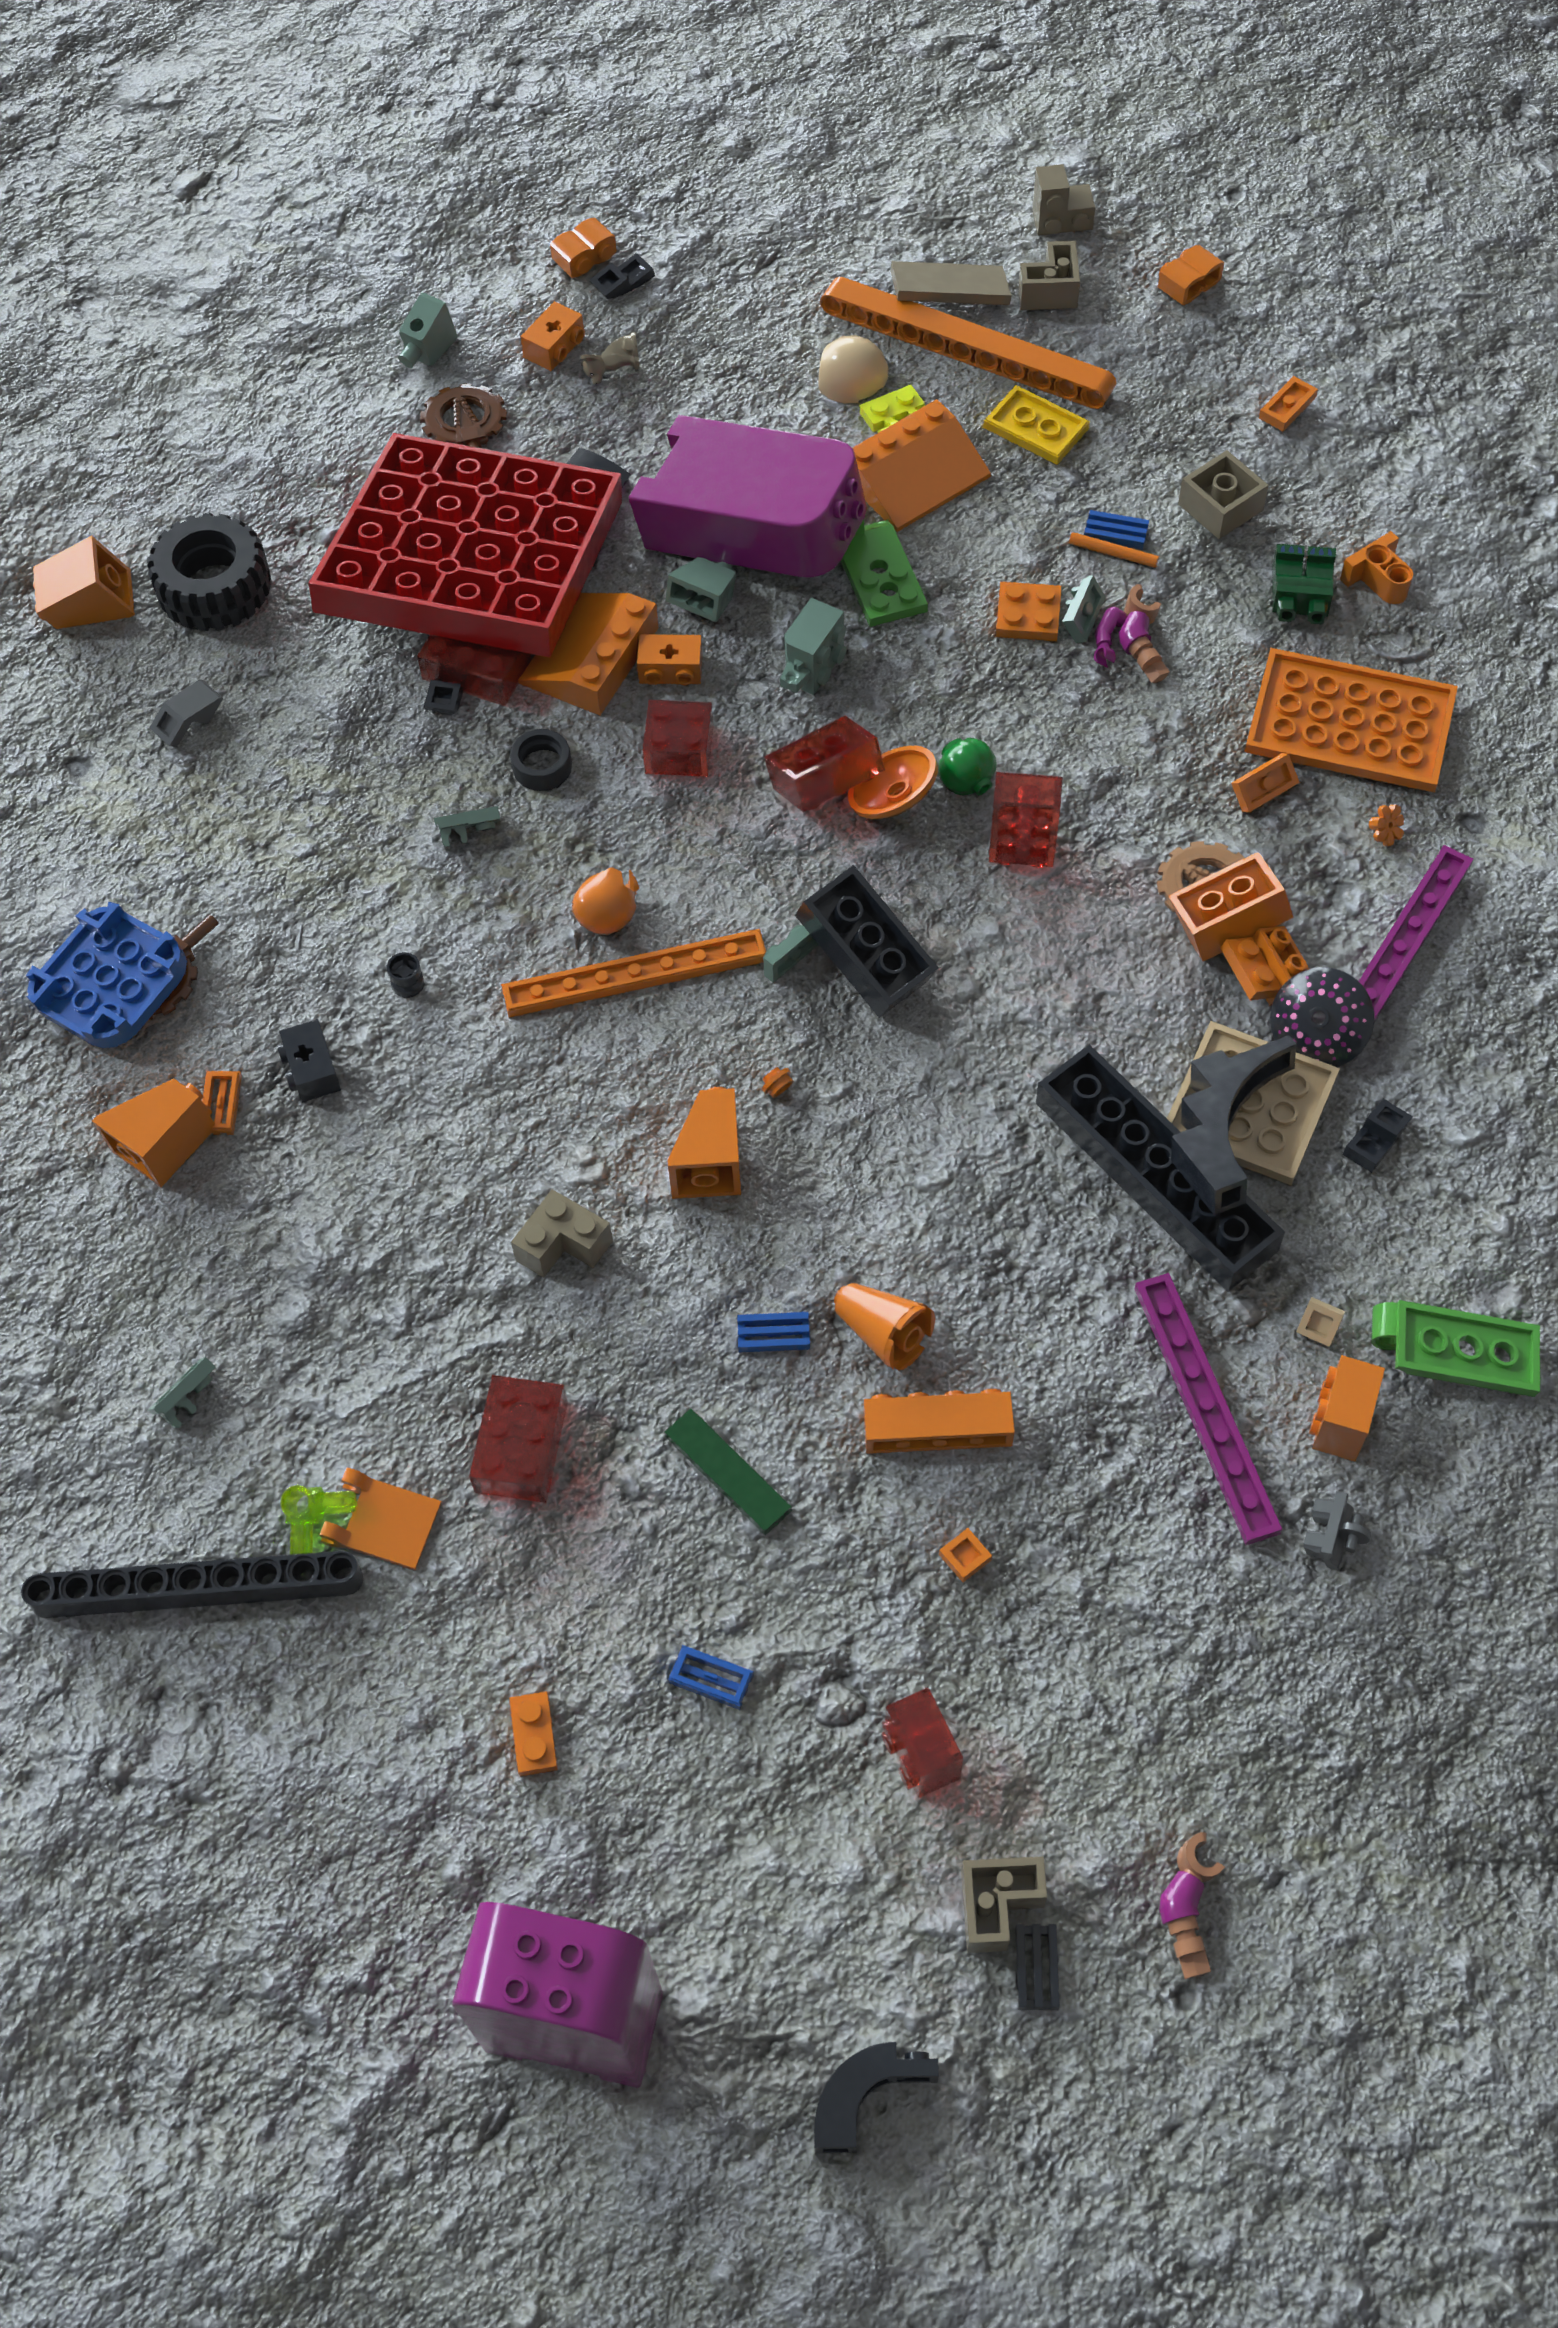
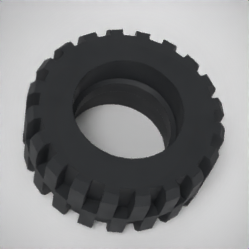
M204 513L202 517L195 518V515L189 516L182 523L177 521L172 524L168 532L164 530L159 535V542H154L148 557L147 567L157 600L163 612L167 613L171 620L177 623L180 622L184 627L190 629L197 627L199 631H208L209 628H215L216 631L225 630V626L231 624L234 627L241 624L243 618L249 619L256 613L255 608L260 609L266 600L265 596L269 594L271 573L261 540L251 527L246 526L244 522L236 518L231 520V517L228 515L219 514V516H213L212 513ZM208 566H229L225 572L213 578H190L194 573Z

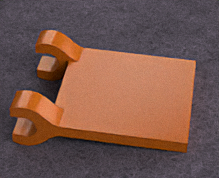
M346 1468L341 1480L344 1483L342 1488L348 1492L360 1494L346 1529L328 1521L324 1522L319 1534L322 1537L321 1543L331 1547L347 1548L416 1570L441 1506V1501L372 1479L358 1470Z

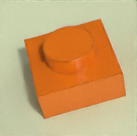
M969 1528L965 1529L939 1550V1556L962 1582H965L992 1561V1554Z

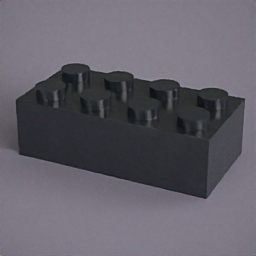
M854 865L803 901L795 914L800 923L879 1018L928 982L939 968Z

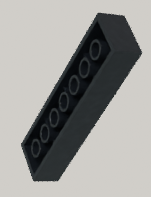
M1090 1044L1038 1082L1036 1104L1227 1292L1279 1251L1285 1231L1248 1196H1246L1245 1204L1214 1216L1171 1162L1172 1136L1181 1132Z

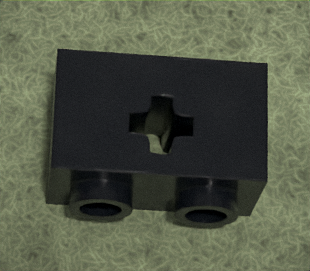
M318 1019L279 1031L283 1044L277 1045L282 1064L289 1063L291 1071L285 1073L291 1092L298 1090L302 1103L341 1091Z

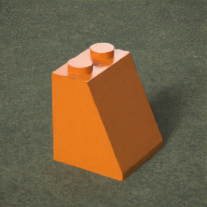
M93 536L80 541L33 567L35 611L42 620H46L55 629L130 618L135 615L131 569Z
M174 1078L97 1115L92 1120L102 1138L115 1155L160 1187L172 1177L212 1133V1127L215 1125L210 1116L212 1114L211 1109L201 1100L204 1097L203 1094L192 1084L187 1083L184 1086Z
M713 1087L709 1090L699 1091L668 1158L672 1199L741 1195L735 1088Z

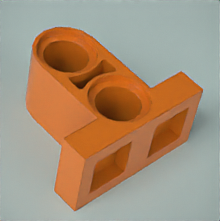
M1390 531L1347 557L1344 561L1340 581L1349 587L1362 580L1385 602L1400 604L1407 599L1413 578V570L1395 554L1399 537Z

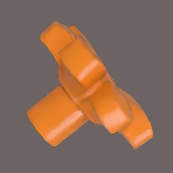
M1382 805L1378 808L1379 817H1372L1369 820V828L1376 830L1373 835L1374 840L1383 842L1384 846H1392L1394 839L1401 840L1404 835L1403 829L1398 827L1404 825V817L1400 814L1401 807L1399 805Z

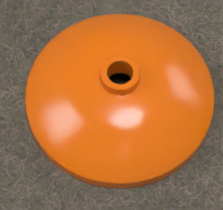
M903 746L879 755L865 765L853 779L848 791L850 806L856 814L869 819H886L906 812L918 804L931 790L938 774L937 760L930 750L921 746Z

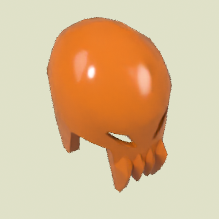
M613 867L589 877L578 888L572 902V912L580 925L588 931L600 935L618 932L627 925L635 913V895L639 889L634 874L629 870V880L625 886L622 872Z

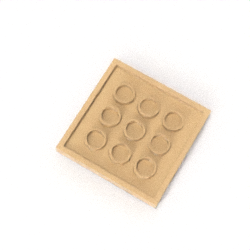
M1210 1021L1193 1060L1222 1050L1230 1058L1268 1042ZM1296 1052L1295 1069L1272 1079L1254 1092L1239 1109L1229 1130V1142L1239 1166L1292 1185L1340 1068ZM1191 1065L1167 1116V1119L1180 1132L1186 1130L1181 1124L1182 1098L1195 1093L1190 1086Z

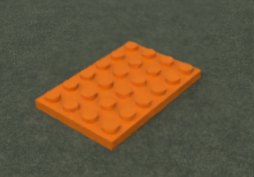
M1270 648L1244 752L1269 758H1275L1282 753L1289 754L1293 763L1435 793L1458 686Z

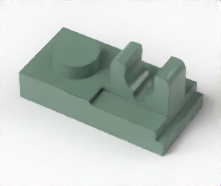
M1093 575L1083 578L1080 586L1073 587L1070 592L1074 599L1066 600L1065 602L1068 610L1063 623L1075 643L1087 642L1106 598Z
M498 806L434 818L436 827L440 829L442 843L446 848L450 847L449 836L452 830H455L461 836L462 844H467L466 827H476V832L494 829L495 823L501 822Z
M206 1357L199 1359L148 1411L152 1415L157 1414L164 1418L173 1428L181 1427L183 1424L176 1418L174 1407L185 1408L188 1413L194 1414L197 1410L196 1406L186 1395L192 1390L197 1394L212 1381L213 1378L209 1374L216 1367Z

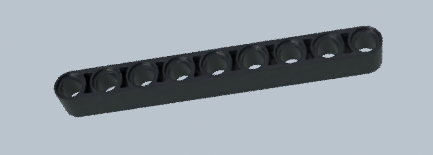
M346 1551L38 1573L30 1576L23 1583L21 1596L30 1609L39 1617L55 1618L347 1596L354 1594L360 1589L364 1578L361 1568L352 1554ZM341 1569H352V1572L346 1578H335ZM305 1571H314V1575L308 1581H298L300 1575ZM267 1574H277L274 1581L270 1584H261V1580ZM233 1576L239 1577L235 1585L228 1588L223 1587L228 1578ZM201 1579L197 1588L186 1590L189 1582ZM163 1582L160 1590L148 1593L154 1583ZM122 1584L126 1585L122 1593L111 1596L115 1587ZM88 1587L84 1596L73 1599L74 1594L79 1589ZM50 1590L46 1599L36 1602L41 1592Z

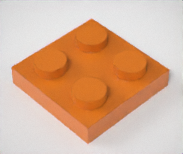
M1000 581L996 637L1057 641L1062 586Z

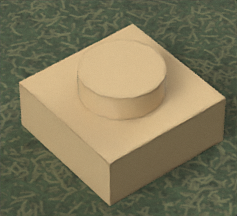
M1311 1297L1296 1332L1330 1347L1345 1311Z

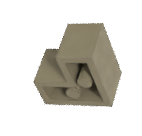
M1064 164L1036 167L1032 213L1038 236L1093 230L1095 204L1090 185L1069 186Z
M1076 241L1047 242L1045 262L1020 263L1018 289L1020 310L1078 307L1080 276Z
M552 1189L513 1238L511 1245L515 1261L544 1278L564 1251L594 1268L612 1244L613 1238L610 1222Z
M1044 1856L963 1860L961 1879L967 1953L1008 1951L1010 1943L1008 1910L1045 1907L1047 1889Z

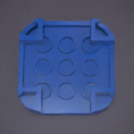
M108 902L107 907H99L90 912L85 908L75 916L80 922L78 927L41 969L32 965L26 974V977L29 979L28 996L26 997L35 1008L48 1020L87 1043L100 1048L117 1047L136 1035L180 983L187 966L185 954L171 934L167 931L163 934L124 912L119 904Z

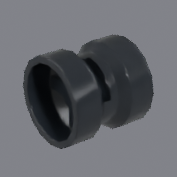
M402 952L395 954L388 960L386 966L394 993L403 998L418 995L423 990L424 978L417 957L411 953Z

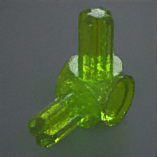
M294 1485L286 1489L281 1497L280 1504L285 1514V1523L291 1524L290 1555L312 1553L313 1524H318L319 1520L323 1519L324 1514L355 1512L357 1506L356 1493L354 1491L324 1492L322 1487H305L301 1485ZM307 1495L308 1506L303 1512L298 1513L297 1502L300 1498Z

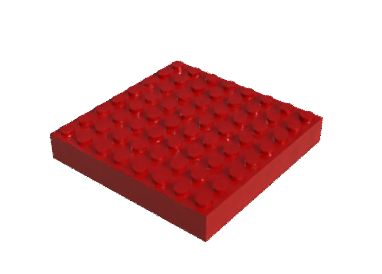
M392 433L308 583L312 610L314 613L551 657L622 504L621 473Z

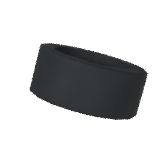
M549 729L531 730L518 737L511 747L510 760L516 780L523 787L534 791L554 789L564 783L571 773L572 758L567 740L558 732ZM539 750H549L560 756L556 764L543 770H533L523 765L525 757Z

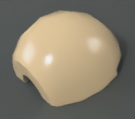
M857 335L841 336L828 343L824 348L820 361L818 387L819 391L827 398L843 404L859 403V400L870 397L881 388H884L888 380V363L883 352L869 339Z

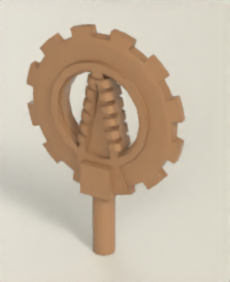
M1204 841L1191 842L1190 847L1185 849L1178 847L1169 853L1171 857L1167 863L1162 861L1159 867L1158 874L1162 875V881H1157L1159 895H1165L1167 899L1165 905L1174 913L1175 910L1168 896L1185 888L1182 883L1183 876L1186 881H1189V884H1193L1214 874V872L1209 873V870H1203L1201 867L1196 868V866L1212 865L1222 870L1245 857L1239 852L1237 854L1227 850V845L1215 842V846L1204 845Z

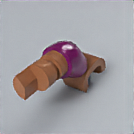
M1137 584L1130 590L1123 610L1127 614V618L1119 632V640L1127 655H1132L1134 659H1137V663L1151 683H1158L1166 678L1170 671L1163 663L1158 651L1153 648L1148 631L1149 625L1155 621L1162 603L1155 601L1151 606L1141 603L1143 589L1140 584Z
M1205 1832L1193 1835L1179 1849L1177 1864L1180 1871L1176 1873L1160 1897L1159 1910L1161 1921L1164 1926H1168L1170 1936H1176L1177 1942L1173 1943L1185 1979L1211 1972L1202 1936H1196L1195 1933L1199 1929L1196 1917L1200 1915L1198 1904L1204 1889L1202 1882H1207L1216 1877L1225 1866L1217 1862L1212 1867H1204L1197 1861L1195 1849L1202 1847L1206 1843L1207 1833Z

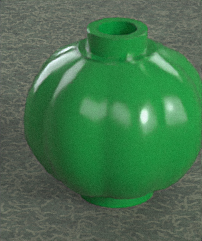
M957 738L943 748L941 752L942 758L938 763V774L947 789L957 795L964 796L976 793L980 796L992 787L991 779L996 772L997 762L993 751L985 742L976 738L964 740Z

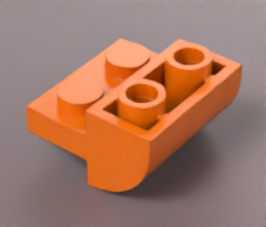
M1285 926L1259 928L1253 937L1226 939L1220 947L1249 1000L1266 999L1269 1006L1273 1004L1278 991L1290 978L1310 969Z

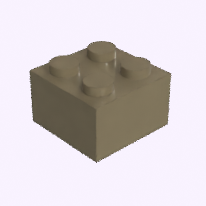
M1226 450L1182 479L1178 505L1215 537L1221 539L1264 510L1269 485Z

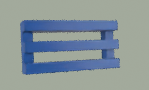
M1090 510L1084 535L1121 546L1143 550L1149 520Z
M809 1312L737 1315L739 1353L810 1350ZM782 1335H802L803 1337L795 1339L745 1341V1337L758 1336L780 1337Z
M682 1645L668 1681L669 1684L740 1710L743 1698L747 1694L749 1683L753 1679L754 1671ZM688 1658L739 1677L742 1680L740 1684L688 1665L685 1663V1660ZM680 1672L736 1692V1695L728 1694L680 1676Z

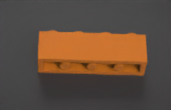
M986 1389L980 1393L965 1394L963 1391L954 1390L946 1392L944 1395L929 1396L927 1393L916 1392L909 1394L907 1397H892L888 1394H878L872 1396L871 1399H864L866 1454L1012 1447L1014 1422L1011 1392H1002L999 1389Z

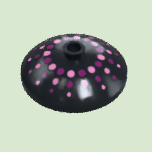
M1328 967L1311 968L1290 978L1278 991L1270 1014L1271 1030L1275 1040L1290 1035L1297 1043V1053L1335 1067L1349 1063L1364 1050L1372 1036L1375 1022L1373 1003L1364 986L1350 974ZM1318 1011H1322L1325 1014V1021L1322 1024H1316L1313 1020L1314 1014Z

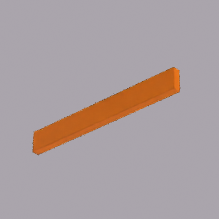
M760 929L509 982L501 984L508 1017L510 1018L764 963L763 957L766 953V948Z

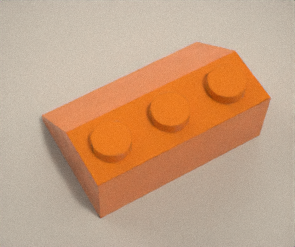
M1259 852L1168 896L1190 943L1203 962L1222 953L1220 947L1226 939L1253 937L1259 928L1275 927L1294 918L1284 887Z

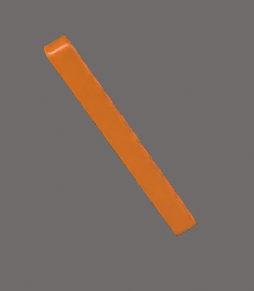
M836 277L820 299L821 307L831 316L1092 409L1102 408L1117 384L1115 376L1106 369L913 301H898L896 295L845 277Z

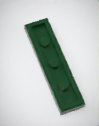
M691 1408L664 1431L665 1437L764 1535L769 1533L792 1512V1506Z

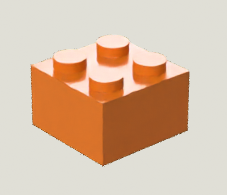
M1341 1355L1337 1367L1329 1366L1319 1393V1405L1309 1430V1434L1315 1436L1312 1449L1356 1461L1369 1432L1385 1371L1384 1367Z

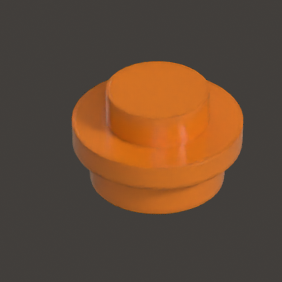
M778 1067L774 1068L763 1078L765 1084L761 1090L765 1094L769 1093L772 1098H776L794 1082L790 1077L791 1071L788 1068L782 1070Z

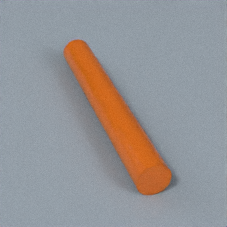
M1072 532L1070 535L1069 544L1153 568L1157 567L1159 556L1075 532Z

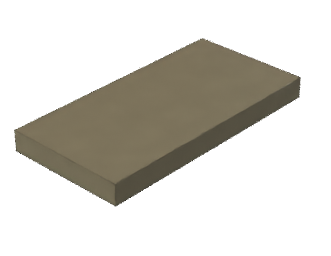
M891 261L890 272L898 301L1010 305L1012 295L1003 266Z

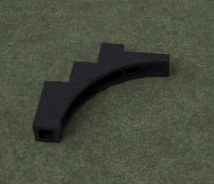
M1290 1035L1230 1058L1222 1050L1191 1061L1190 1086L1195 1093L1182 1098L1181 1124L1186 1130L1172 1136L1171 1162L1214 1216L1246 1203L1248 1178L1234 1157L1228 1138L1230 1126L1239 1109L1254 1092L1272 1079L1295 1069L1297 1043Z

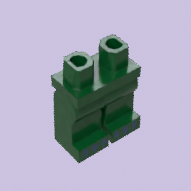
M1277 544L1272 564V612L1277 613L1278 620L1282 622H1291L1295 620L1296 614L1308 615L1307 621L1310 624L1322 625L1325 617H1328L1333 597L1336 548L1308 546L1303 573L1305 546Z

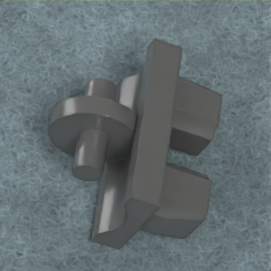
M1336 1491L1334 1499H1315L1312 1510L1313 1520L1316 1523L1328 1524L1325 1533L1308 1530L1304 1540L1306 1554L1324 1559L1327 1568L1336 1570L1339 1569L1343 1550L1354 1553L1357 1544H1367L1371 1537V1532L1362 1526L1364 1517L1359 1514H1353V1506L1347 1503L1348 1493Z

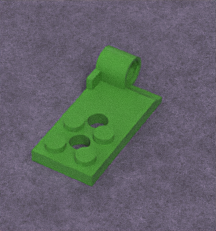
M863 519L841 562L869 627L928 612L926 598L893 525L889 520H884L864 526ZM875 568H883L886 570V572L877 574L872 570ZM885 590H892L896 592V594L892 596H887L882 592Z
M1399 1300L1397 1303H1379L1373 1307L1371 1343L1379 1349L1396 1350L1395 1369L1401 1370L1408 1375L1535 1397L1540 1392V1325ZM1459 1341L1468 1342L1474 1348L1475 1355L1469 1356L1464 1354L1459 1347ZM1494 1348L1504 1349L1509 1354L1510 1362L1499 1360L1494 1353Z

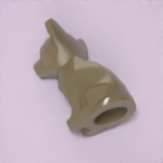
M635 332L614 340L601 355H581V359L584 360L581 362V366H583L585 374L592 378L593 384L601 383L605 371H616L628 365L633 366L635 370L639 369Z

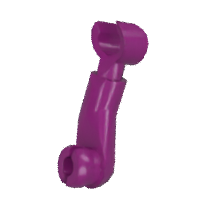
M1110 607L1105 611L1094 633L1097 646L1094 660L1108 668L1106 659L1115 663L1116 659L1114 650L1110 648L1112 645L1111 634L1115 627H1122L1127 618V614L1118 607Z

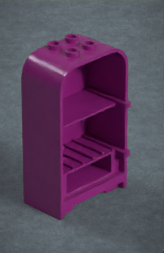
M678 415L667 433L671 452L656 477L641 476L629 495V502L643 545L648 550L693 558L702 557L709 561L725 562L731 565L797 577H816L834 569L843 558L867 511L855 453L847 443L836 439Z
M482 1902L477 1910L452 2006L487 2053L521 2061L525 2058L597 2075L602 2080L639 2088L642 2085L663 1991L647 1943L632 1934L599 1924L515 1905Z

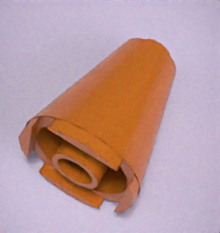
M857 1283L842 1286L835 1295V1312L882 1362L893 1370L895 1368L900 1371L910 1366L925 1349L920 1345L924 1336L927 1335L931 1338L936 1320L935 1313L925 1304Z

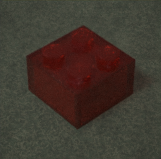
M649 700L643 743L645 774L708 777L714 727L712 702Z
M929 1687L886 1706L885 1721L882 1722L884 1732L881 1733V1736L890 1755L894 1753L898 1755L901 1764L898 1771L907 1790L913 1788L919 1799L961 1779L963 1756Z

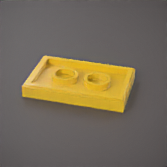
M1015 385L986 417L983 428L1058 465L1089 430L1090 421Z

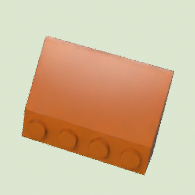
M937 399L852 448L858 465L865 501L884 520H889L896 532H899L991 477L990 470L957 418Z
M580 593L551 657L535 655L518 679L519 684L601 716L637 661L639 634H655L658 630L657 604L630 593Z

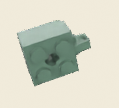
M810 598L784 634L786 667L780 677L781 687L789 689L794 693L801 689L814 695L821 685H826L830 678L831 670L836 663L840 664L846 654V646H844V636L846 634L844 611Z

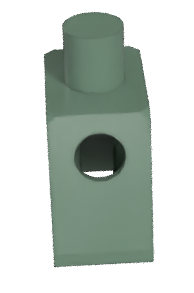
M421 292L400 327L399 334L405 348L398 356V359L408 368H413L417 361L431 366L456 341L458 336L446 302Z
M697 557L668 575L665 601L717 622L732 600L736 574L730 564L725 562H718L716 564L702 557Z

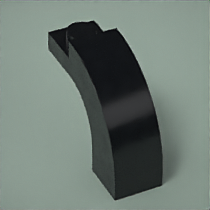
M885 2042L864 2048L845 2060L831 2075L819 2098L814 2125L815 2154L857 2153L856 2120L858 2111L866 2097L875 2089L891 2083H938V2058L929 2059L928 2052L915 2051L904 2053V2059H897L896 2042Z

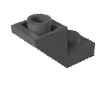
M198 680L165 701L149 728L167 745L178 747L191 723L208 724L223 698L204 680Z

